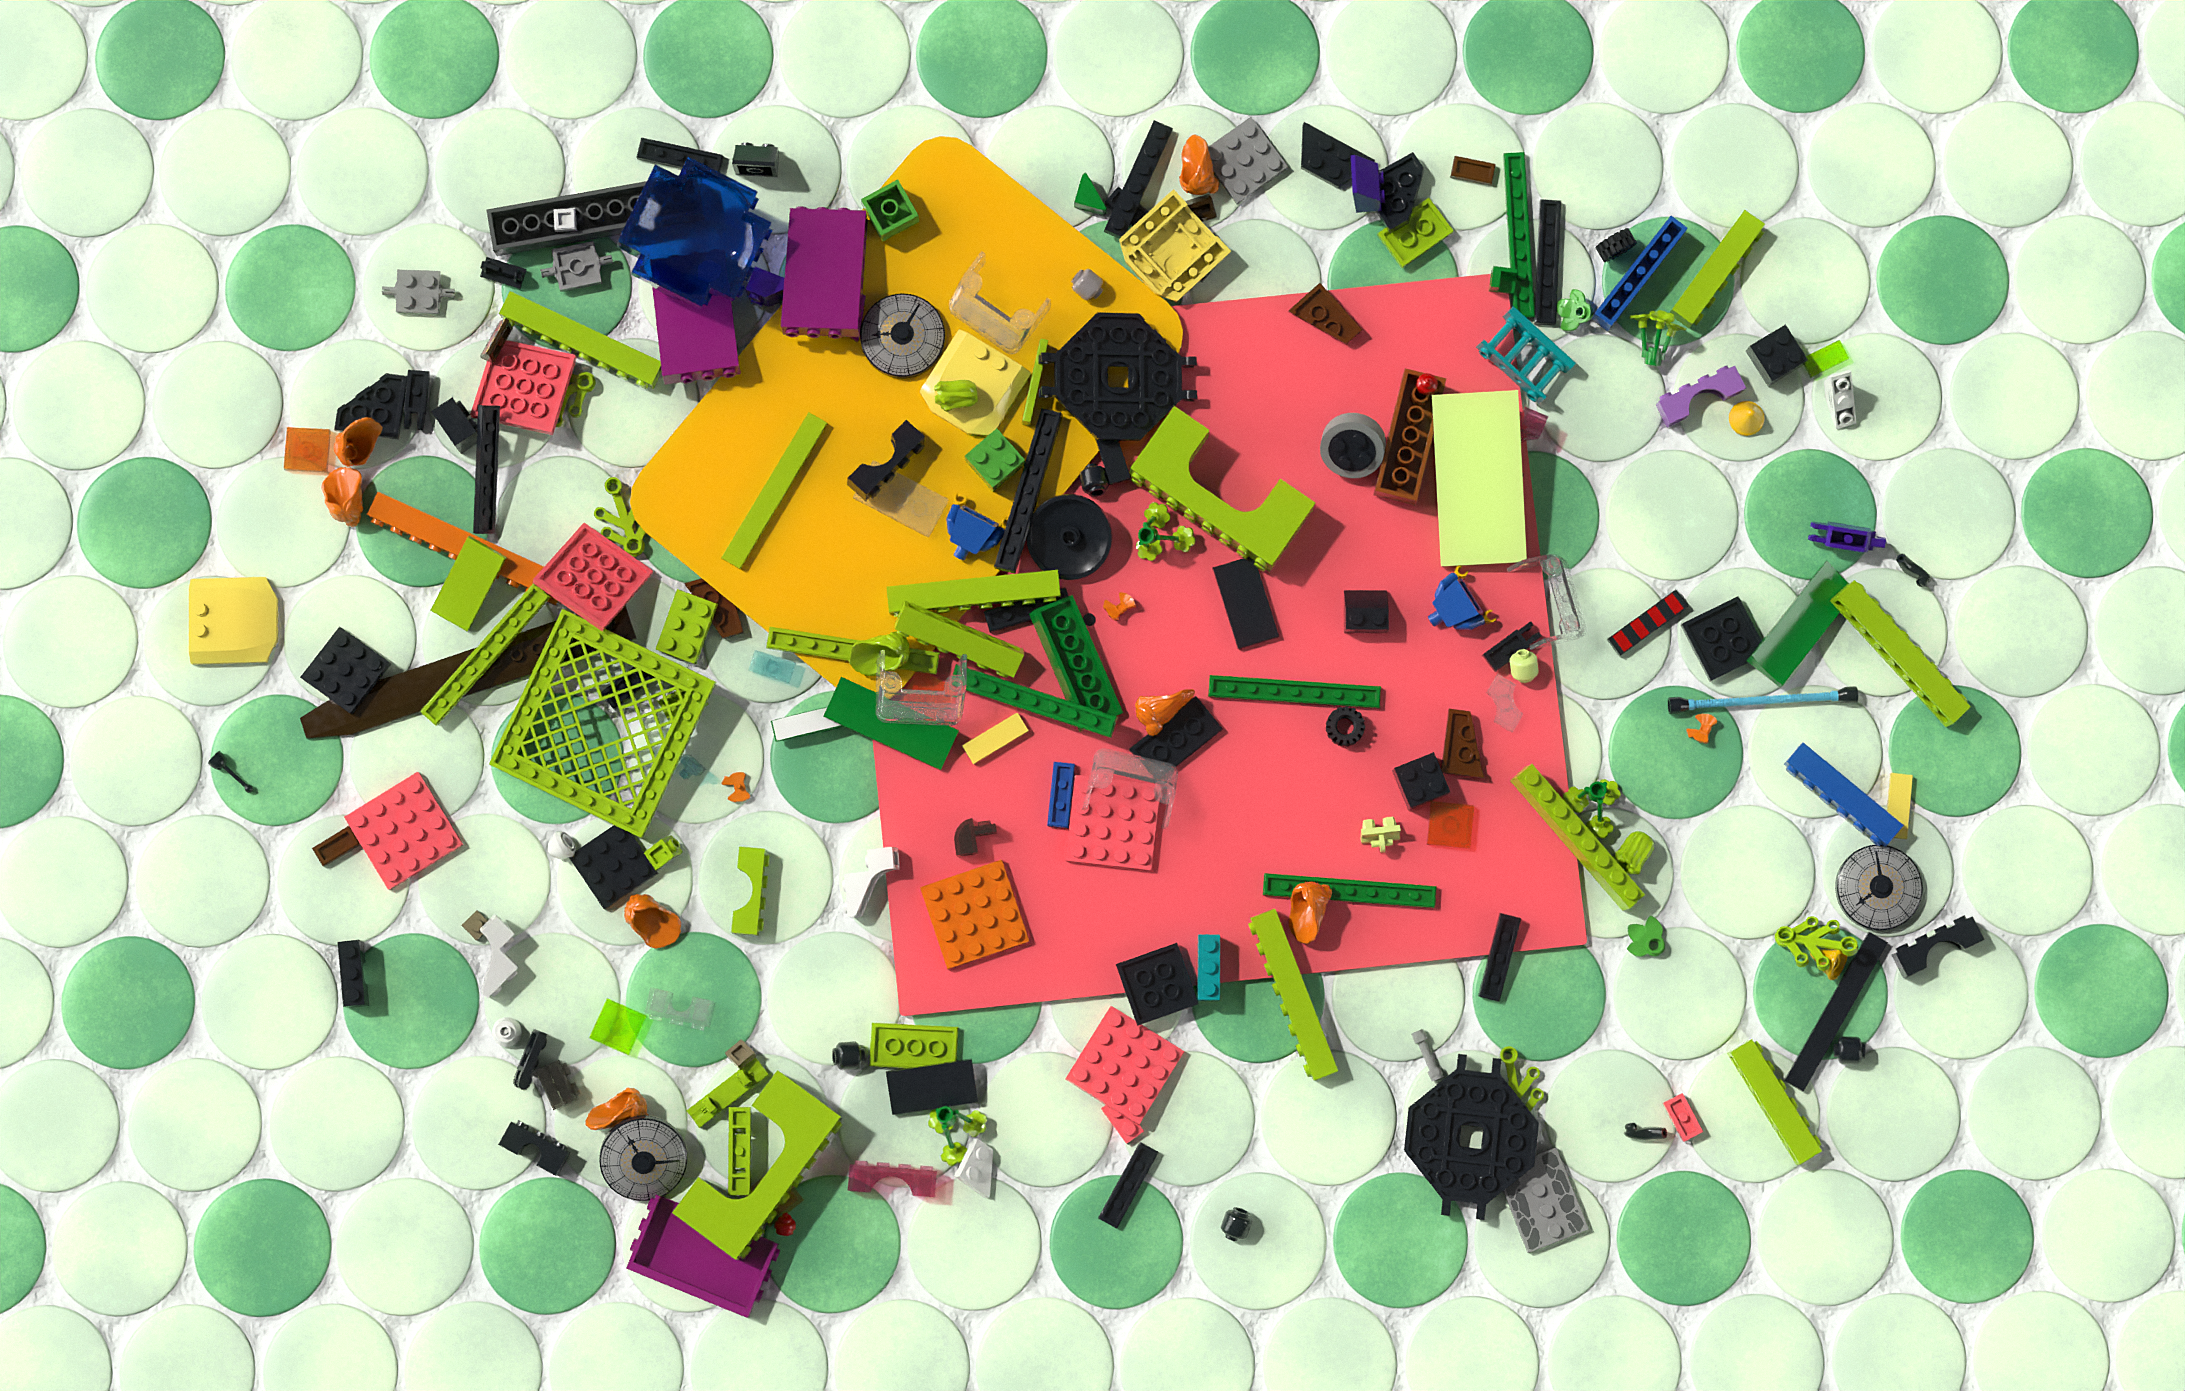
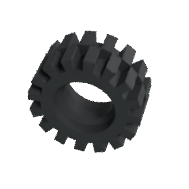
M1625 228L1604 239L1595 248L1603 262H1608L1633 248L1637 242L1629 228Z
M1349 706L1339 707L1332 711L1326 721L1325 729L1328 738L1334 744L1337 743L1338 746L1344 745L1347 747L1354 745L1360 740L1365 730V721L1361 716L1362 714L1357 712L1355 708H1349ZM1343 718L1351 720L1354 726L1353 731L1347 735L1341 734L1337 729L1339 720Z

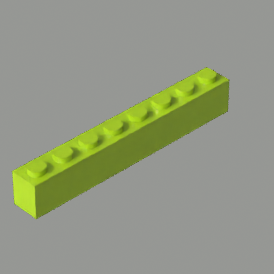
M511 291L499 312L502 319H509L512 327L514 325L522 327L521 331L531 336L535 333L541 336L540 340L550 345L554 342L560 345L559 348L570 354L573 351L579 354L578 357L586 362L595 361L601 369L605 371L612 369L617 372V376L625 380L631 378L636 381V385L644 389L648 387L654 389L662 373L661 361Z
M1058 570L887 587L889 614H894V617H898L904 601L927 610H937V613L950 612L949 608L967 611L971 610V606L979 605L980 609L992 608V604L1001 603V607L1013 606L1014 602L1022 601V605L1034 604L1035 600L1043 599L1044 603L1055 602L1057 601L1056 598L1060 597Z
M1854 580L1848 583L1830 600L1945 727L1954 724L1971 707L1967 703L1966 697L1958 693L1953 688L1952 682L1948 678L1943 677L1938 671V667L1924 656L1922 649L1915 646L1909 640L1908 634L1900 630L1895 625L1894 619L1890 615L1885 614L1880 608V604L1866 593V589L1862 584Z
M1533 764L1524 767L1510 780L1622 911L1630 909L1645 895Z
M1271 909L1251 917V923H1248L1252 936L1257 935L1259 943L1256 944L1260 956L1264 955L1266 958L1265 970L1267 975H1272L1275 981L1272 984L1275 995H1280L1283 1003L1280 1004L1283 1016L1288 1015L1291 1024L1287 1026L1291 1036H1296L1299 1043L1295 1047L1299 1057L1304 1056L1306 1064L1303 1067L1307 1077H1312L1315 1081L1338 1072L1276 909Z

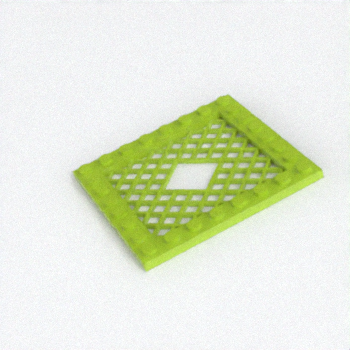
M562 609L489 765L643 838L717 682L607 629H604L602 632L582 617ZM574 638L579 640L578 642L572 643ZM581 644L584 656L574 659L571 648ZM585 644L598 650L588 654ZM568 652L570 661L562 663ZM600 653L603 665L593 668L590 657ZM604 653L617 658V660L607 663ZM586 659L589 670L579 673L575 662ZM623 662L636 667V669L626 672ZM619 663L623 673L612 677L609 666ZM572 664L575 675L565 678L561 667ZM605 668L609 679L598 682L594 671ZM558 671H559L561 680L556 681V682L553 683V681H554V679H555V677H556V675H557V673H558ZM642 671L655 678L645 681ZM638 672L642 683L631 686L628 675ZM591 673L594 684L584 687L581 676ZM624 677L628 688L617 691L614 680ZM577 678L580 689L569 692L566 682ZM661 680L675 687L664 690ZM658 681L661 692L650 695L647 684ZM610 682L613 693L603 696L600 685ZM563 683L566 694L556 698L552 687ZM643 686L647 697L636 701L633 689ZM596 687L599 698L589 702L585 691ZM680 689L686 691L684 699ZM677 690L680 701L669 705L666 693ZM629 691L632 702L622 706L619 694ZM548 692H550L552 699L544 702ZM582 692L585 703L575 707L571 696ZM662 695L666 706L655 710L652 699ZM615 696L628 736L589 750L576 710ZM568 698L571 709L560 712L557 701ZM648 700L652 711L641 715L638 704ZM554 703L557 714L546 717L543 706ZM634 705L637 717L627 720L623 709ZM680 705L674 718L671 708ZM668 710L671 720L660 724L657 713ZM540 711L543 719L535 721ZM573 712L576 723L565 726L562 715ZM653 715L657 726L646 729L642 718ZM558 717L562 728L551 732L548 720ZM639 720L642 731L632 734L628 723ZM544 722L548 733L537 737L534 725ZM671 724L665 737L661 727ZM577 726L581 737L570 741L567 730ZM658 729L662 740L651 744L648 732ZM531 730L533 739L525 741ZM563 731L567 742L556 746L553 735ZM644 734L647 745L637 749L633 738ZM549 736L552 748L542 751L539 740ZM630 739L633 750L623 754L619 743ZM582 741L586 751L575 755L572 744ZM535 742L538 753L528 756L524 745ZM662 744L655 757L652 747ZM616 745L619 756L608 759L605 748ZM568 746L572 757L561 760L558 749ZM649 748L652 760L642 763L638 752ZM521 749L524 756L519 755ZM601 750L605 761L594 764L591 753ZM554 751L557 762L547 765L543 754ZM635 754L638 765L627 768L624 757ZM587 755L591 766L580 769L576 758ZM540 756L543 766L530 759ZM620 759L624 770L613 774L610 762ZM573 760L576 771L566 774L563 763ZM653 763L646 777L643 766ZM606 764L610 775L599 779L596 767ZM559 765L562 775L549 768ZM640 768L643 779L632 783L629 771ZM592 769L595 780L585 784L582 772ZM625 773L629 784L618 788L615 777ZM578 774L581 784L568 777ZM611 778L614 790L604 793L601 782ZM597 783L600 793L588 788V786ZM643 783L637 796L634 786ZM630 788L634 799L623 802L620 791ZM616 793L619 802L606 796ZM634 802L632 808L625 806Z

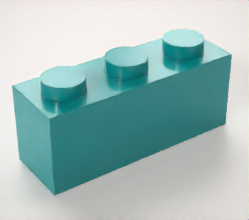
M1198 934L1197 1001H1219L1220 935Z

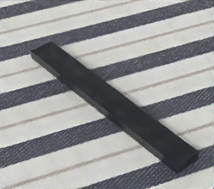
M1041 409L995 561V569L1016 574L1063 417L1061 412Z
M1867 932L1857 953L1854 955L1784 1079L1786 1083L1804 1092L1888 942L1871 932Z

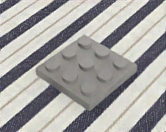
M1252 117L1208 146L1214 175L1236 204L1288 169L1287 164Z

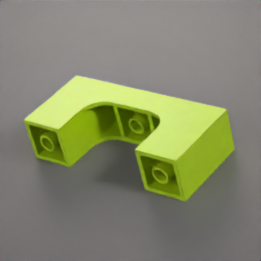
M1174 406L1131 466V481L1139 487L1143 485L1148 488V493L1156 499L1161 497L1167 501L1166 505L1172 510L1177 511L1178 509L1183 512V517L1189 522L1194 523L1196 521L1202 525L1201 529L1205 533L1218 536L1220 538L1219 542L1229 548L1231 545L1234 547L1240 557L1246 560L1248 557L1252 558L1255 561L1254 566L1259 570L1270 572L1313 511L1315 502L1282 479H1279L1263 504L1253 511H1238L1196 483L1189 472L1190 463L1208 439L1209 429Z
M778 1070L751 1105L777 1124L785 1138L782 1153L758 1186L745 1198L730 1199L698 1177L672 1212L735 1260L746 1258L752 1249L749 1245L753 1240L758 1241L765 1230L762 1228L765 1223L773 1221L778 1214L775 1211L779 1204L784 1205L791 1196L788 1193L793 1186L798 1187L804 1178L801 1174L806 1168L808 1170L812 1168L817 1161L814 1158L819 1150L823 1152L830 1143L827 1140L832 1133L836 1135L843 1125L840 1122L842 1120L841 1116Z

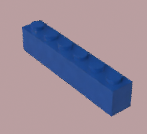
M1671 215L1596 310L1592 320L1606 331H1609L1688 228Z
M1804 742L1797 747L1784 763L1787 767L1786 771L1793 777L1798 776L1802 779V784L1810 791L1815 790L1819 793V798L1827 805L1831 803L1836 807V812L1845 819L1848 817L1853 821V826L1862 833L1865 831L1871 836L1869 839L1879 847L1880 845L1887 846L1904 826Z

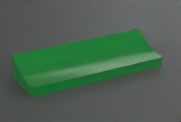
M1828 561L1818 569L1747 660V662L1779 687L1783 686L1840 613L1830 600L1848 582Z
M1073 595L1029 613L1065 699L1114 716L1122 714L1121 706ZM1078 727L1079 732L1085 730L1083 728Z
M843 677L840 678L823 717L939 770L942 769L959 730Z

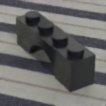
M905 420L892 433L891 443L894 447L892 458L879 466H870L862 463L847 478V485L865 502L870 497L873 499L880 492V487L884 483L888 484L893 480L896 475L895 472L899 468L904 469L910 462L909 458L914 453L917 455L925 447V436L909 421Z
M1963 915L1953 920L1954 925L1948 928L1945 924L1934 929L1935 934L1929 937L1927 934L1916 938V943L1911 946L1905 943L1895 948L1897 952L1892 954V957L1902 977H1909L1927 968V955L1930 949L1939 942L1951 943L1958 949L1964 950L1985 940L1973 916L1966 918Z

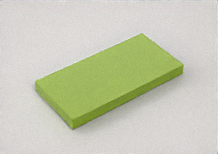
M467 537L430 611L463 630L469 631L507 557L473 537Z
M872 1023L869 1066L911 1068L957 1061L958 1027Z

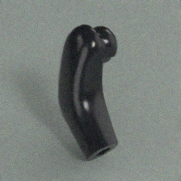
M1905 554L1897 556L1896 561L1904 573L1916 578V584L1919 587L1924 588L1928 585V582H1931V576Z
M1636 1123L1625 1125L1626 1132L1624 1134L1628 1138L1639 1140L1667 1138L1666 1128L1644 1127L1637 1129Z

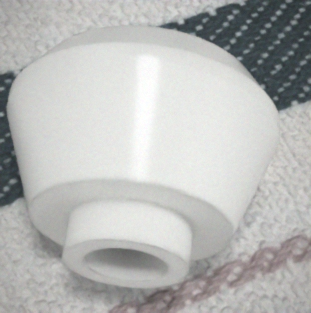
M555 832L548 843V852L553 858L565 859L573 857L575 854V843L566 832Z
M510 1017L499 1019L492 1029L493 1039L503 1047L515 1045L522 1035L520 1024Z

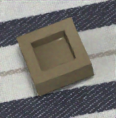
M476 910L461 926L478 941L484 935L480 928L488 920Z
M742 1039L725 1052L727 1058L739 1070L756 1057L755 1052Z

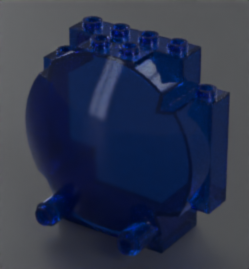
M687 157L679 176L656 164L654 165L617 241L616 247L638 258L631 272L632 276L649 283L656 290L667 296L683 300L701 309L703 304L708 305L712 295H721L731 301H734L735 297H741L745 289L742 283L744 280L748 282L754 270L751 264L753 261L757 263L764 250L760 246L763 240L768 241L773 229L769 228L772 222L749 211V209L754 210L759 198L756 195L758 191Z

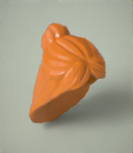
M1194 134L1188 138L1181 152L1182 170L1179 181L1186 193L1203 195L1209 192L1214 194L1219 189V182L1214 177L1208 144L1204 138Z
M368 417L355 420L346 427L342 433L336 436L334 452L341 463L347 467L365 464L373 451L383 427L374 419Z
M351 467L337 468L329 473V476L322 482L321 487L325 496V504L332 518L339 522H345L347 526L356 527L360 522L361 513L364 509L362 506V476L357 469Z
M1184 689L1168 696H1139L1135 704L1136 716L1146 726L1147 734L1151 736L1157 735L1163 729V724L1169 722L1193 698L1195 690Z
M1305 882L1294 888L1290 900L1289 928L1300 943L1310 944L1315 940L1322 923L1326 905L1332 897V890L1329 885Z
M648 894L630 896L624 909V918L644 940L646 945L656 949L677 941L681 933V921L675 913L664 908Z
M628 1087L606 1103L592 1108L585 1120L586 1126L591 1130L611 1129L627 1118L642 1115L649 1116L647 1114L646 1099L637 1089Z

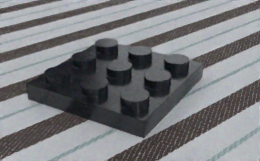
M1739 596L1680 625L1709 682L1749 663L1747 662L1748 658L1762 642Z
M339 626L300 678L353 715L390 667L391 663Z
M615 825L576 850L573 857H569L604 910L659 874L644 854L632 833Z
M1177 943L1116 964L1137 1026L1199 1004Z

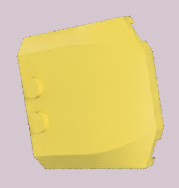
M1173 189L1119 239L1125 263L1156 295L1177 302L1219 264L1231 250L1190 210L1187 206L1188 204Z
M959 329L924 383L920 394L931 412L968 435L988 436L996 428L998 429L1030 378L1031 372L971 334ZM970 380L974 382L977 386L978 400L973 406L954 408L946 412L941 409L940 405L935 403V396L938 394L937 391H934V386L938 382Z
M266 577L190 579V663L192 665L268 663L269 656L278 643V598L269 580Z

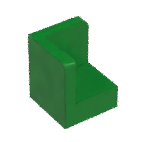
M1493 266L1490 275L1489 291L1514 294L1518 269Z

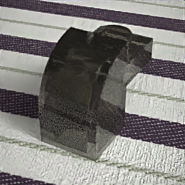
M973 818L962 822L954 836L956 856L978 854L976 837L997 834L996 824H991V821L988 820L978 822V826H974Z

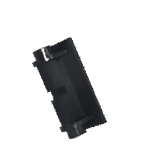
M486 257V260L481 263L480 268L482 272L480 277L521 289L527 269Z

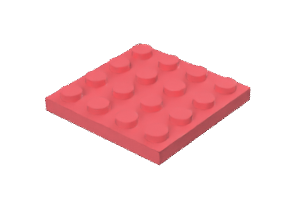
M506 340L495 362L487 361L470 413L471 417L478 419V405L500 406L499 424L553 435L576 363V355Z
M583 523L536 575L533 583L603 632L651 577L653 570L592 527Z
M419 772L414 773L344 817L388 890L393 889L463 845Z
M1075 775L1065 861L1151 871L1161 785Z
M1110 1006L1065 1080L1139 1126L1184 1051L1145 1026H1137L1135 1020Z

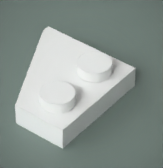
M973 1138L954 1176L984 1198H989L993 1149L979 1139Z

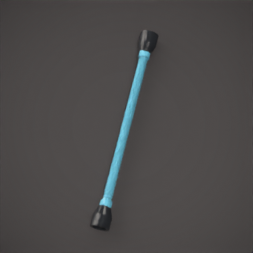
M1849 686L1831 691L1830 693L1721 698L1718 700L1705 699L1699 701L1682 697H1668L1669 714H1681L1685 711L1701 707L1712 708L1713 706L1714 708L1720 706L1731 707L1734 705L1780 704L1783 702H1813V700H1832L1851 704L1858 703V689L1856 686Z

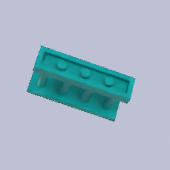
M1513 306L1503 316L1506 324L1489 343L1483 340L1476 348L1483 358L1492 361L1523 389L1531 401L1539 404L1547 397L1542 391L1559 371L1567 373L1576 362ZM1512 329H1516L1522 338L1503 357L1495 348ZM1528 343H1532L1537 348V353L1521 371H1518L1511 362ZM1544 357H1547L1553 362V367L1535 386L1526 377Z

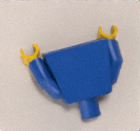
M956 493L954 495V504L951 506L946 518L947 530L949 535H951L950 541L958 545L954 556L965 560L969 551L977 554L980 551L986 552L998 545L1004 535L1006 528L1004 522L1007 517L1002 519L1000 527H998L999 523L965 506L967 503L966 496L963 501L958 502L959 495Z
M1458 565L1454 573H1450L1441 580L1434 594L1435 600L1432 602L1436 611L1428 616L1429 621L1434 627L1444 621L1448 628L1453 626L1456 630H1472L1496 620V618L1493 620L1487 618V614L1493 610L1483 613L1464 583L1463 579L1467 576L1468 571L1465 574L1458 572L1463 565Z

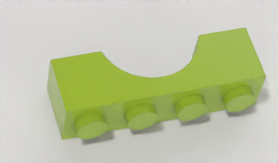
M739 846L737 868L746 873L750 878L752 895L745 906L733 911L732 934L759 936V931H763L764 919L760 918L761 910H765L766 897H762L763 888H767L768 876L764 875L765 867H769L770 854H766L767 850L764 848Z

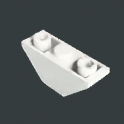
M1851 370L1830 375L1824 381L1826 402L1835 428L1839 429L1856 424Z

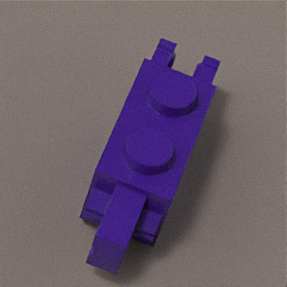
M1829 521L1828 523L1811 522L1810 525L1814 529L1826 530L1825 536L1810 534L1808 540L1824 543L1828 547L1858 552L1873 551V547L1885 548L1886 538L1876 536V531H1871L1870 528Z

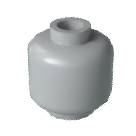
M1081 269L1071 281L1073 283V291L1084 300H1090L1092 297L1097 299L1103 291L1101 288L1103 284L1102 278L1091 269Z

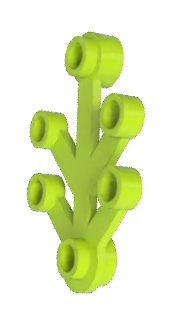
M581 372L578 375H571L570 382L573 384L567 388L559 414L560 422L556 424V427L563 425L564 420L562 416L569 396L577 392L574 404L569 408V413L574 418H579L582 415L581 407L585 395L591 392L596 385V380L591 373ZM589 380V384L582 386V381ZM579 408V413L573 414L572 410Z
M610 477L606 480L604 486L607 493L613 496L619 517L608 513L603 507H597L594 510V516L599 521L605 520L624 529L626 537L614 533L610 527H604L601 530V534L604 536V532L610 530L611 535L606 537L607 539L623 545L624 551L631 556H640L645 549V543L642 540L645 531L640 526L636 534H634L632 526L635 519L632 509L629 514L626 511L620 493L622 491V483L618 478ZM612 484L618 485L615 491L610 489ZM600 510L604 511V516L598 517L597 512ZM637 543L638 548L636 550H632L630 548L631 544Z
M1810 916L1806 921L1794 928L1782 926L1775 933L1776 943L1781 947H1788L1794 955L1798 967H1806L1809 960L1807 954L1801 952L1796 944L1806 946L1816 960L1817 968L1821 971L1828 970L1830 962L1828 957L1824 956L1818 947L1839 950L1847 956H1853L1858 951V943L1854 937L1848 936L1841 941L1822 939V937L1829 933L1834 935L1840 932V924L1837 920H1830L1825 926L1819 928L1818 919ZM1833 925L1837 926V927L1834 928V929H1831V928H1830V927L1833 926ZM1806 930L1814 931L1807 936L1799 935ZM1801 958H1804V959H1805V960L1802 961V962L1798 961V960L1801 959Z
M1507 1046L1501 1049L1499 1056L1502 1062L1505 1063L1509 1086L1521 1100L1531 1083L1540 1076V1071L1537 1067L1528 1068L1526 1077L1518 1087L1514 1065L1518 1053L1515 1048ZM1506 1051L1511 1052V1059L1504 1057ZM1531 1069L1537 1071L1536 1077L1529 1075ZM1540 1088L1531 1090L1530 1099L1525 1104L1530 1112L1536 1103L1543 1099V1091ZM1536 1090L1541 1093L1539 1099L1533 1097V1093Z

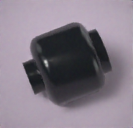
M1088 464L1080 472L1079 478L1084 493L1091 497H1098L1106 492L1109 487V480L1104 467L1097 466V464Z
M1842 1036L1839 1038L1838 1044H1834V1057H1838V1061L1841 1064L1858 1065L1862 1059H1865V1042H1861L1859 1037Z
M856 1041L839 1042L836 1048L832 1049L833 1064L837 1065L840 1070L858 1069L861 1061H865L864 1048H860Z
M1234 1207L1225 1213L1221 1230L1226 1234L1225 1237L1227 1239L1237 1241L1247 1237L1252 1225V1219L1248 1211Z

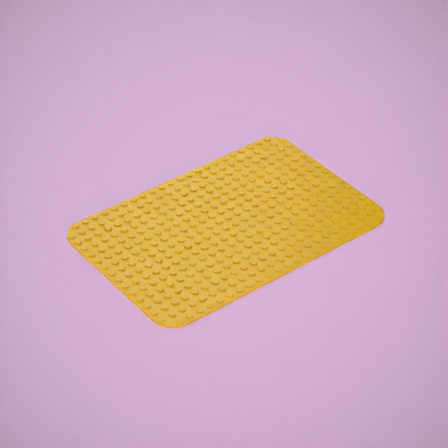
M935 137L923 141L913 149L882 185L884 187L898 179L919 215V222L882 242L868 217L863 294L866 296L862 321L868 310L884 297L900 293L916 295L932 304L942 318L945 328V345L940 358L960 329L1031 372L1030 378L999 425L998 430L1026 462L1041 409L1061 412L1063 414L1034 510L1035 512L1048 499L1064 494L1078 478L1080 472L1085 469V466L1099 452L1095 438L1055 397L1039 398L1041 386L1055 387L1054 363L1043 364L1030 426L1023 425L1022 419L1039 341L1041 339L1048 340L1046 353H1056L1097 312L1139 313L1145 319L1144 321L1153 330L1155 329L1174 351L1176 350L1179 353L1182 347V325L1178 314L1167 301L1154 294L1147 285L972 145L956 137ZM1081 269H1091L1102 278L1103 284L1101 288L1103 291L1097 299L1092 297L1090 300H1084L1073 291V283L1071 281ZM781 305L738 356L741 374L732 378L720 377L641 470L631 489L630 505L634 519L645 533L768 633L770 627L861 641L897 631L895 630L897 617H894V614H889L888 586L996 576L1000 570L995 569L994 565L1001 541L986 552L980 551L977 554H973L969 551L965 560L958 559L954 556L958 545L950 541L951 535H949L947 530L946 518L951 506L954 504V495L958 493V502L963 501L966 496L967 503L965 506L999 523L998 527H1000L1002 519L1007 517L1004 522L1006 526L1024 466L994 492L969 466L964 456L987 436L968 435L931 412L920 394L921 388L938 361L928 371L916 377L902 379L887 376L876 370L866 359L860 337L859 341L855 342L850 337L833 339L829 336L810 338L807 335H799L798 337L783 335L781 329ZM1108 367V386L1128 387V367ZM809 412L827 422V426L742 568L738 569L724 561L721 557ZM905 420L909 421L925 436V447L919 454L916 455L914 453L909 458L910 462L904 469L899 468L895 472L896 475L890 483H884L880 487L881 490L873 499L870 497L865 502L847 485V478L862 463L870 466H879L888 462L894 454V447L891 443L892 433ZM949 608L950 612L937 614L958 622L966 611H958V608ZM909 635L907 637L910 648L933 652L937 647L930 643L929 645H924L913 636ZM794 653L834 687H837L840 678L843 677L887 698H891L901 690L916 673L915 671L896 669L895 671L881 672L875 676H866L856 672L849 664V661Z

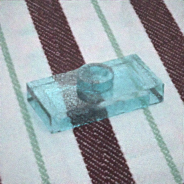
M755 650L748 670L790 684L796 662Z

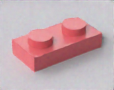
M1683 1093L1662 1103L1683 1142L1703 1132Z
M1106 1105L1101 1108L1126 1144L1144 1132L1140 1125L1138 1126Z

